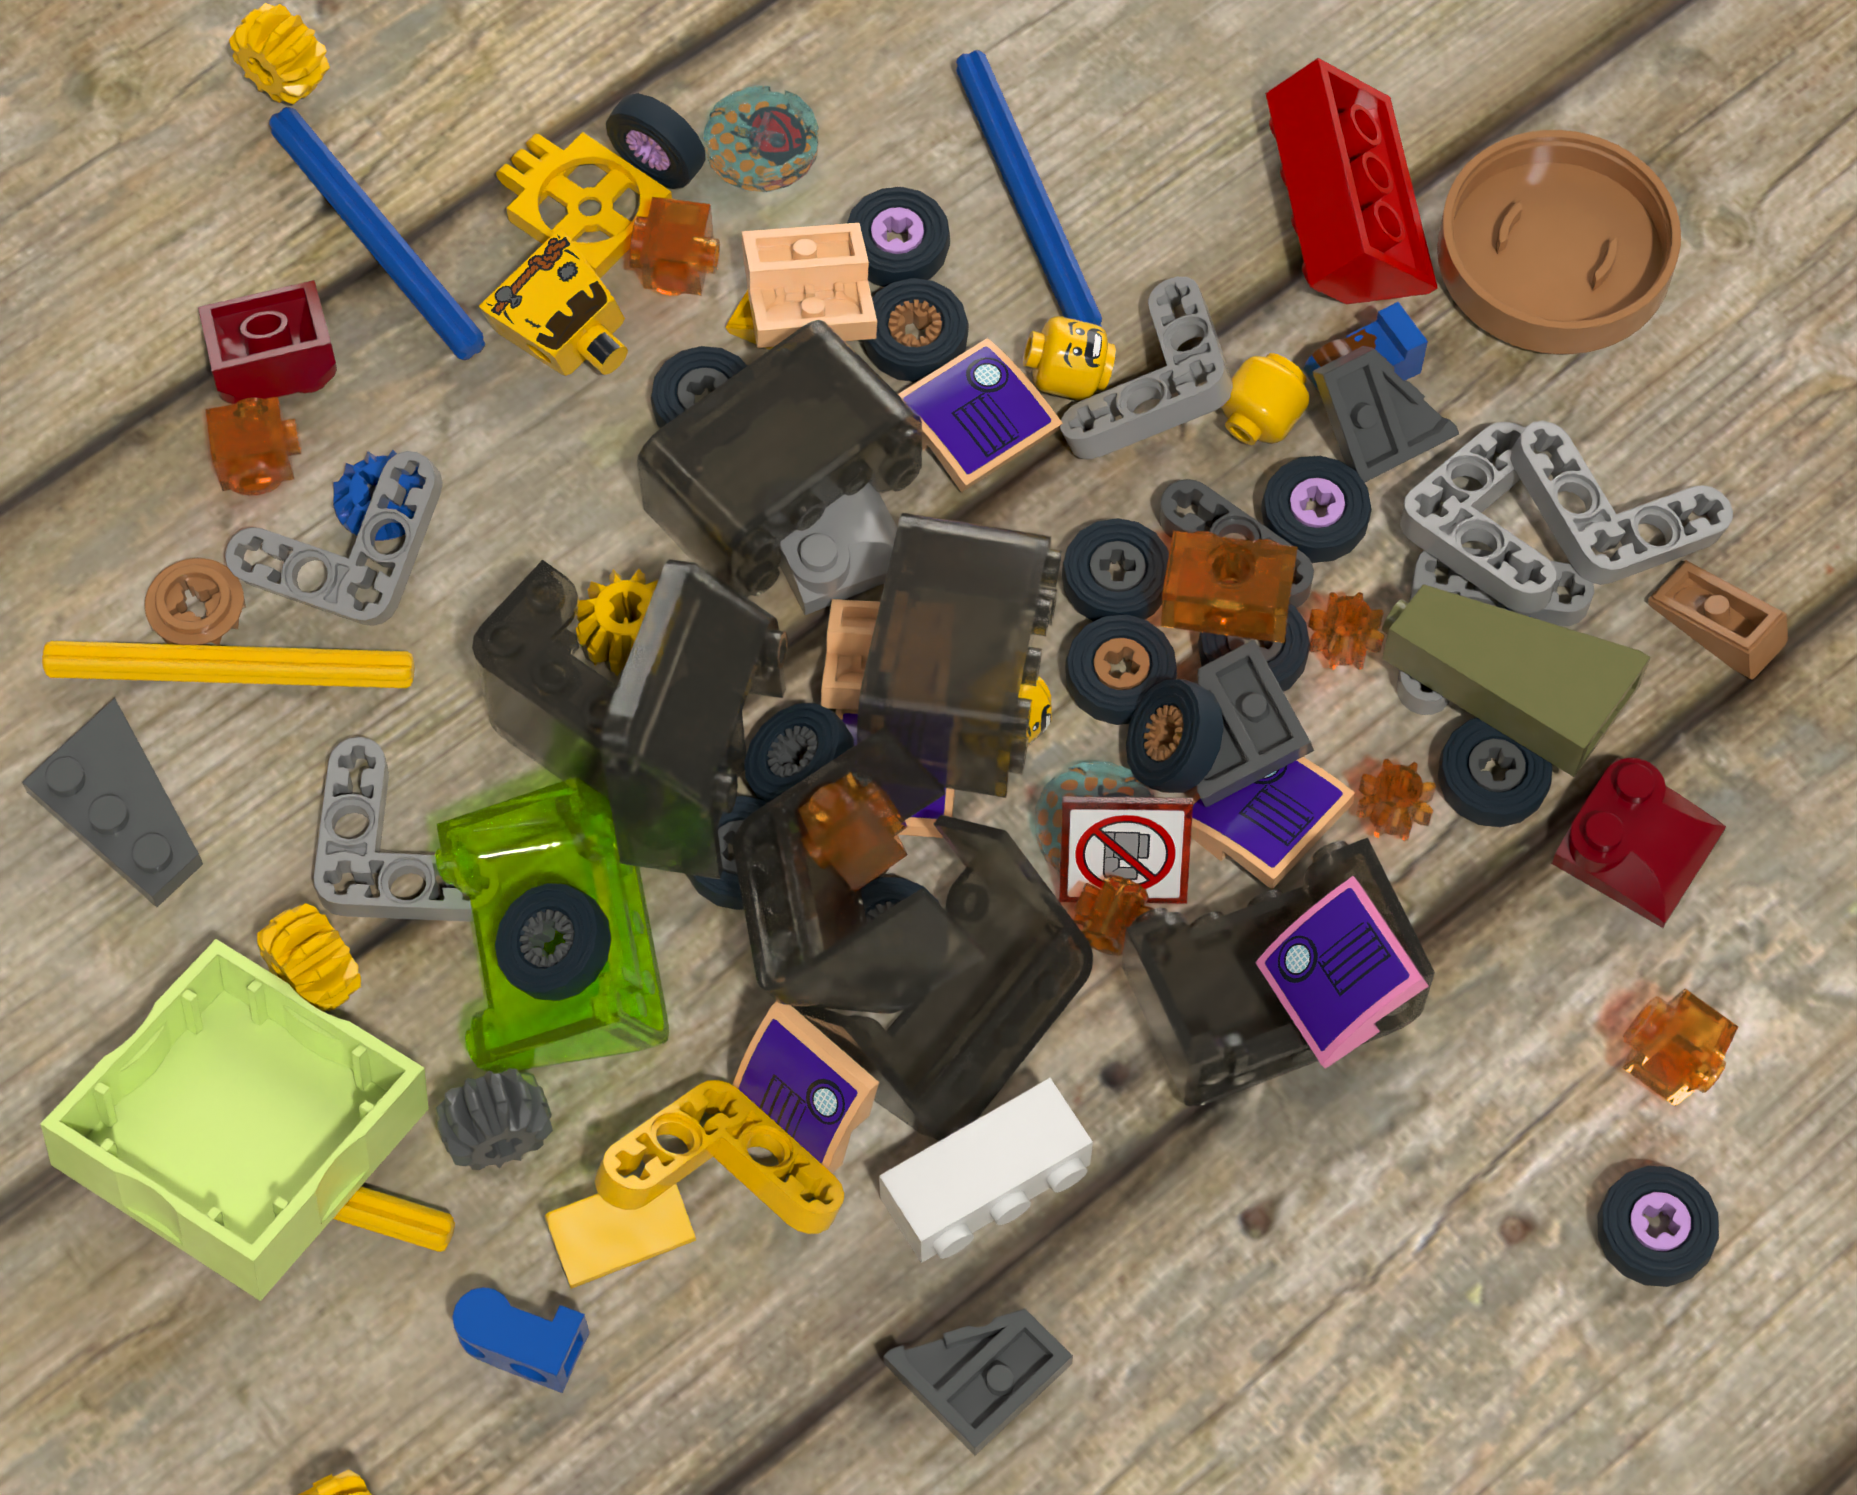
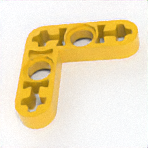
M708 1080L697 1085L612 1144L605 1152L595 1177L597 1192L604 1201L613 1207L623 1210H636L646 1206L714 1157L786 1224L797 1231L807 1234H819L829 1229L843 1204L845 1194L842 1184L835 1175L743 1092L730 1083L720 1080ZM704 1112L710 1115L715 1114L706 1121L704 1128L700 1125ZM657 1136H676L687 1145L689 1151L684 1154L669 1152L658 1143ZM751 1147L765 1148L776 1156L779 1164L775 1166L759 1164L752 1159L747 1149ZM641 1160L645 1163L640 1178L635 1175H630L626 1178L622 1177L636 1170ZM788 1174H791V1175L788 1177L787 1181H786V1182H783V1181L786 1179L787 1175H788ZM812 1197L816 1198V1200H812L810 1203L805 1201L811 1199Z

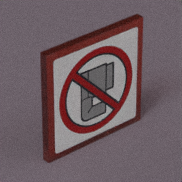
M1062 796L1059 902L1187 904L1193 798Z

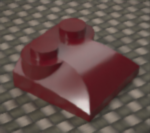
M315 280L198 307L215 385L222 400L228 403L236 404L240 407H253L263 403L265 400L298 392H316L322 389L337 372L336 360Z
M1617 758L1607 768L1575 817L1551 864L1664 928L1724 833L1726 826L1667 787L1661 772L1650 762L1639 758Z

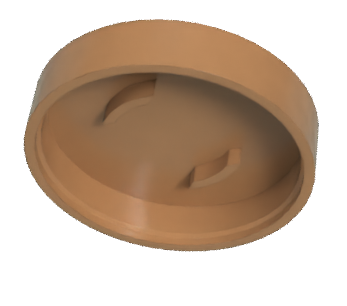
M1566 130L1532 131L1511 136L1487 147L1471 159L1457 175L1447 195L1437 244L1438 263L1446 288L1453 300L1474 323L1486 332L1511 345L1535 352L1548 354L1587 353L1609 347L1630 337L1641 329L1657 312L1667 294L1678 261L1681 247V228L1676 206L1664 183L1650 167L1631 152L1608 140L1581 132Z

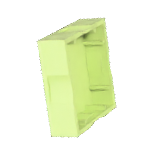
M215 939L155 1002L151 1012L138 1030L121 1046L104 1056L40 1125L50 1163L53 1167L261 1301L429 1108L425 1068L350 1021L334 1017L314 1007L293 990L287 982Z

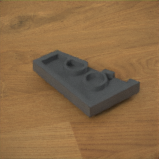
M115 698L22 781L27 793L156 907L162 904L203 865L195 845Z

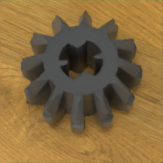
M509 1068L500 1074H494L489 1070L484 1076L477 1079L467 1078L465 1085L462 1087L448 1090L445 1093V1100L436 1107L438 1116L437 1127L446 1151L450 1153L455 1165L465 1167L470 1165L472 1170H481L488 1165H496L498 1168H501L505 1162L511 1160L521 1161L523 1154L526 1152L540 1149L544 1145L543 1140L553 1131L550 1121L552 1114L543 1088L538 1085L534 1074L519 1073L517 1069Z

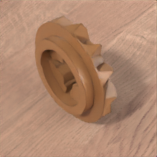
M205 558L186 559L165 568L152 581L145 597V614L150 627L167 644L202 645L212 642L219 646L224 634L230 629H238L242 609L246 608L243 588L238 577L234 576L230 569L222 563ZM189 590L193 597L196 596L200 602L207 601L205 603L206 618L201 620L200 616L196 617L192 611L185 612L188 608L184 591Z

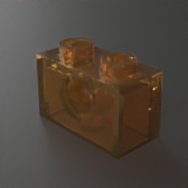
M1173 531L1162 593L1161 627L1285 643L1298 547L1281 545L1268 539L1250 541L1219 537L1214 533L1206 531L1193 533ZM1223 580H1234V581H1237L1238 583L1229 584V583H1224V582H1222V581H1223Z

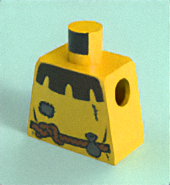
M561 228L479 305L491 327L499 335L561 375L567 376L572 374L586 359L603 375H607L615 371L627 356V347L613 335L625 320L624 315L609 290Z

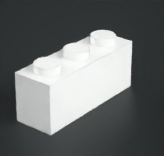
M1049 1078L879 1175L880 1199L921 1263L936 1254L941 1259H944L964 1249L973 1240L974 1235L972 1233L994 1220L997 1225H1004L1018 1218L1030 1207L1031 1202L1029 1200L1049 1188H1052L1054 1192H1061L1080 1181L1087 1173L1086 1167L1091 1164L1093 1141L1052 1079Z

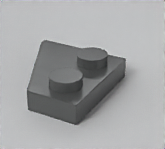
M1255 639L1198 669V685L1215 695L1222 709L1224 727L1220 751L1212 769L1197 787V792L1205 807L1230 796L1314 751L1311 741Z
M1026 1309L995 1317L991 1323L983 1327L966 1326L943 1333V1339L907 1350L904 1349V1346H899L889 1350L884 1355V1364L974 1456L1070 1367L1073 1362V1355Z

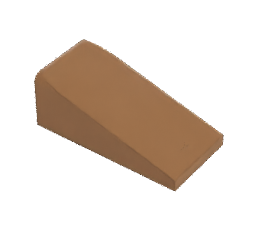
M1687 560L1648 599V605L1726 665L1751 680L1768 665L1788 641L1786 613Z

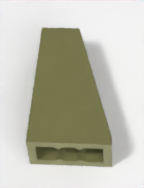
M1425 584L1421 586L1409 603L1400 599L1392 608L1382 626V631L1388 634L1382 657L1383 660L1572 777H1575L1640 687L1651 658L1637 649Z

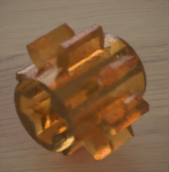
M1334 592L1329 593L1327 611L1312 609L1310 613L1308 627L1316 631L1311 635L1310 652L1322 651L1324 657L1330 661L1329 669L1332 670L1338 665L1348 666L1352 664L1358 670L1363 669L1366 650L1373 653H1380L1382 650L1385 635L1378 631V629L1381 627L1383 610H1371L1369 605L1363 600V593L1358 592L1355 596L1339 597Z
M1384 759L1381 772L1377 778L1363 773L1358 790L1365 797L1359 800L1356 815L1361 818H1370L1375 827V837L1379 838L1384 833L1389 835L1399 834L1403 841H1408L1414 822L1422 826H1429L1434 810L1426 803L1433 799L1436 785L1433 782L1423 783L1420 775L1417 773V763L1413 762L1409 766L1393 765L1389 759ZM1395 797L1400 798L1397 803L1392 802Z
M1115 875L1104 877L1100 888L1086 883L1074 908L1076 912L1073 919L1074 923L1083 925L1080 938L1091 948L1113 956L1123 955L1129 942L1143 948L1153 926V916L1156 912L1154 908L1145 906L1149 897L1147 891L1134 881Z

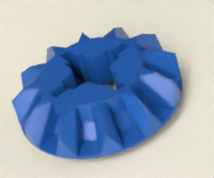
M394 450L388 456H375L368 451L364 460L355 465L346 463L343 476L338 482H333V506L341 524L356 536H358L371 501L367 485L377 486L384 466L389 459L397 454ZM416 467L412 475L402 474L399 478L398 483L406 489L402 506L400 507L392 501L387 506L388 509L398 510L409 519L414 517L416 511H411L404 505L408 493L412 488L422 489L425 484V479L418 474V467ZM392 522L385 524L376 533L375 541L401 537L406 534L405 529L400 523Z

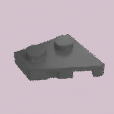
M1362 346L1312 371L1343 460L1347 466L1359 474L1364 483L1459 435L1457 426L1450 419L1444 418L1424 400L1425 396L1412 383L1402 380L1395 373L1394 367L1374 348Z

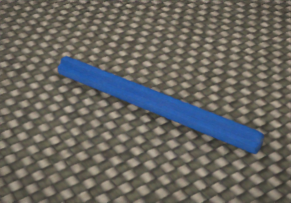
M980 50L960 55L956 61L957 75L1063 316L1101 327L1102 316L986 55Z
M285 107L280 113L273 114L269 120L273 136L453 353L462 360H469L474 354L480 353L485 346L483 333L297 110Z

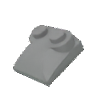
M866 468L815 484L794 480L780 483L770 490L764 503L755 506L756 520L805 615L830 606L832 599L845 600L917 570V564Z

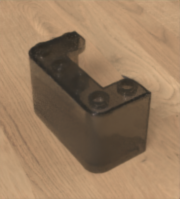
M820 319L811 321L663 426L648 439L637 458L643 509L733 605L737 606L750 595L759 596L765 593L777 581L780 575L778 567L782 557L780 542L795 530L803 531L813 526L821 518L825 508L844 494L850 496L859 492L868 482L877 492L881 493L890 490L898 492L909 486L922 468V421L920 416L825 321Z
M901 514L862 680L857 719L856 774L1003 798L1007 797L1011 773L1023 775L1029 741L1027 732L1032 699L1022 698L1025 685L1037 686L1042 657V649L1032 647L1034 635L1046 637L1048 625L1052 626L1058 589L1047 586L1056 587L1062 550L1050 548L1051 536L915 514Z
M541 560L481 624L473 637L472 650L491 726L502 738L642 839L657 845H669L679 842L686 836L690 823L699 812L718 801L745 770L746 745L741 699L708 677L691 675L681 678L672 684L650 709L645 707L573 656L580 647L577 635L568 630L567 627L578 613V594L575 585L567 576L544 560Z
M1368 837L1349 845L1346 841H1336L1323 846L1312 855L1313 863L1305 872L1302 887L1286 893L1279 889L1264 892L1253 898L1246 908L1224 915L1220 911L1211 912L1197 918L1189 925L1183 913H1169L1166 908H1156L1141 914L1132 922L1131 926L1126 927L1122 968L1186 1106H1200L1319 1061L1255 962L1300 916L1352 876L1361 884L1429 985V987L1377 1021L1375 1024L1380 1032L1363 1044L1398 1031L1421 1015L1435 972Z

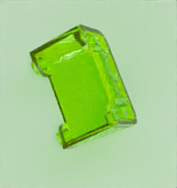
M573 777L436 824L440 847L437 848L435 853L438 871L447 884H454L459 891L470 897L488 1003L487 1009L475 1012L472 1016L471 1028H468L465 1033L466 1047L476 1067L486 1072L490 1070L494 1074H500L509 1068L521 1071L640 1052L663 1045L668 1041V1016L635 840L627 817L616 803L577 777ZM546 883L571 885L595 899L609 920L612 938L608 961L600 974H598L597 979L580 994L561 1001L535 999L511 985L498 966L495 949L499 923L509 906L527 890ZM555 930L554 940L544 943L543 949L554 955L555 947L561 944V942L565 943V940L562 939L563 934Z

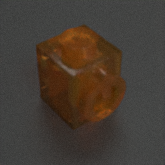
M652 197L648 217H636L631 236L629 268L642 271L644 289L656 290L670 296H677L683 293L702 296L706 273H716L720 254V240L714 238L711 204Z
M278 397L269 399L246 398L233 405L205 409L212 462L222 491L232 490L238 494L248 496L261 495L273 491L282 481L295 479L292 456L302 454L298 425L295 418L285 420Z
M849 772L837 782L820 788L811 797L809 802L798 809L808 830V834L803 836L801 841L810 856L823 870L832 864L854 892L908 855L898 836L900 832L907 828V824L892 800L876 782L872 781L863 787L854 775Z
M1686 988L1668 1003L1659 996H1656L1643 1007L1623 1034L1624 1043L1630 1046L1631 1050L1622 1068L1676 1106L1696 1089L1705 1093L1716 1083L1725 1069L1726 1061L1723 1059L1738 1026Z

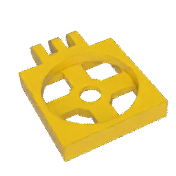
M584 132L565 150H562L540 134H534L526 142L532 154L524 149H519L511 157L513 164L518 170L509 164H504L496 172L498 180L518 195L506 208L509 222L542 244L561 228L600 279L673 205L670 190ZM594 164L608 173L595 187L581 188L567 178L579 165ZM628 188L640 195L639 209L632 222L616 212L613 203ZM548 196L567 208V215L552 230L545 224L539 212V205ZM587 200H595L602 206L599 213L593 216L583 215L579 211V207ZM602 231L610 237L598 242H576L584 232Z

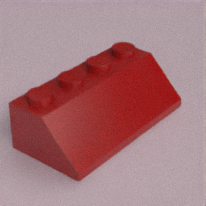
M1320 58L1315 59L1266 92L1271 116L1269 127L1277 142L1282 164L1280 175L1288 190L1293 212L1291 223L1299 238L1304 259L1302 270L1310 287L1347 305L1426 295L1438 289L1391 97Z

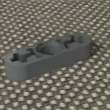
M1191 479L1179 480L1165 489L1161 498L1159 521L1162 529L1168 536L1246 591L1259 590L1276 594L1296 608L1308 599L1314 569L1310 559L1303 552L1199 481ZM1191 504L1198 506L1197 516L1193 513H1188L1183 518L1176 515L1177 505L1184 509L1188 508ZM1205 525L1211 528L1208 536H1204ZM1239 533L1246 536L1252 542L1253 549L1245 555L1232 556L1225 553L1220 548L1218 542L1227 534ZM1263 553L1268 554L1267 565L1261 561ZM1290 571L1296 575L1295 583L1286 581L1281 586L1273 583L1275 574L1284 576Z

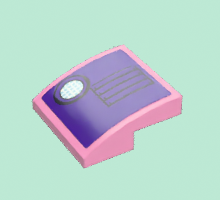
M1354 876L1335 888L1300 916L1255 962L1325 1069L1378 1034L1380 1030L1375 1024L1377 1021L1429 987Z

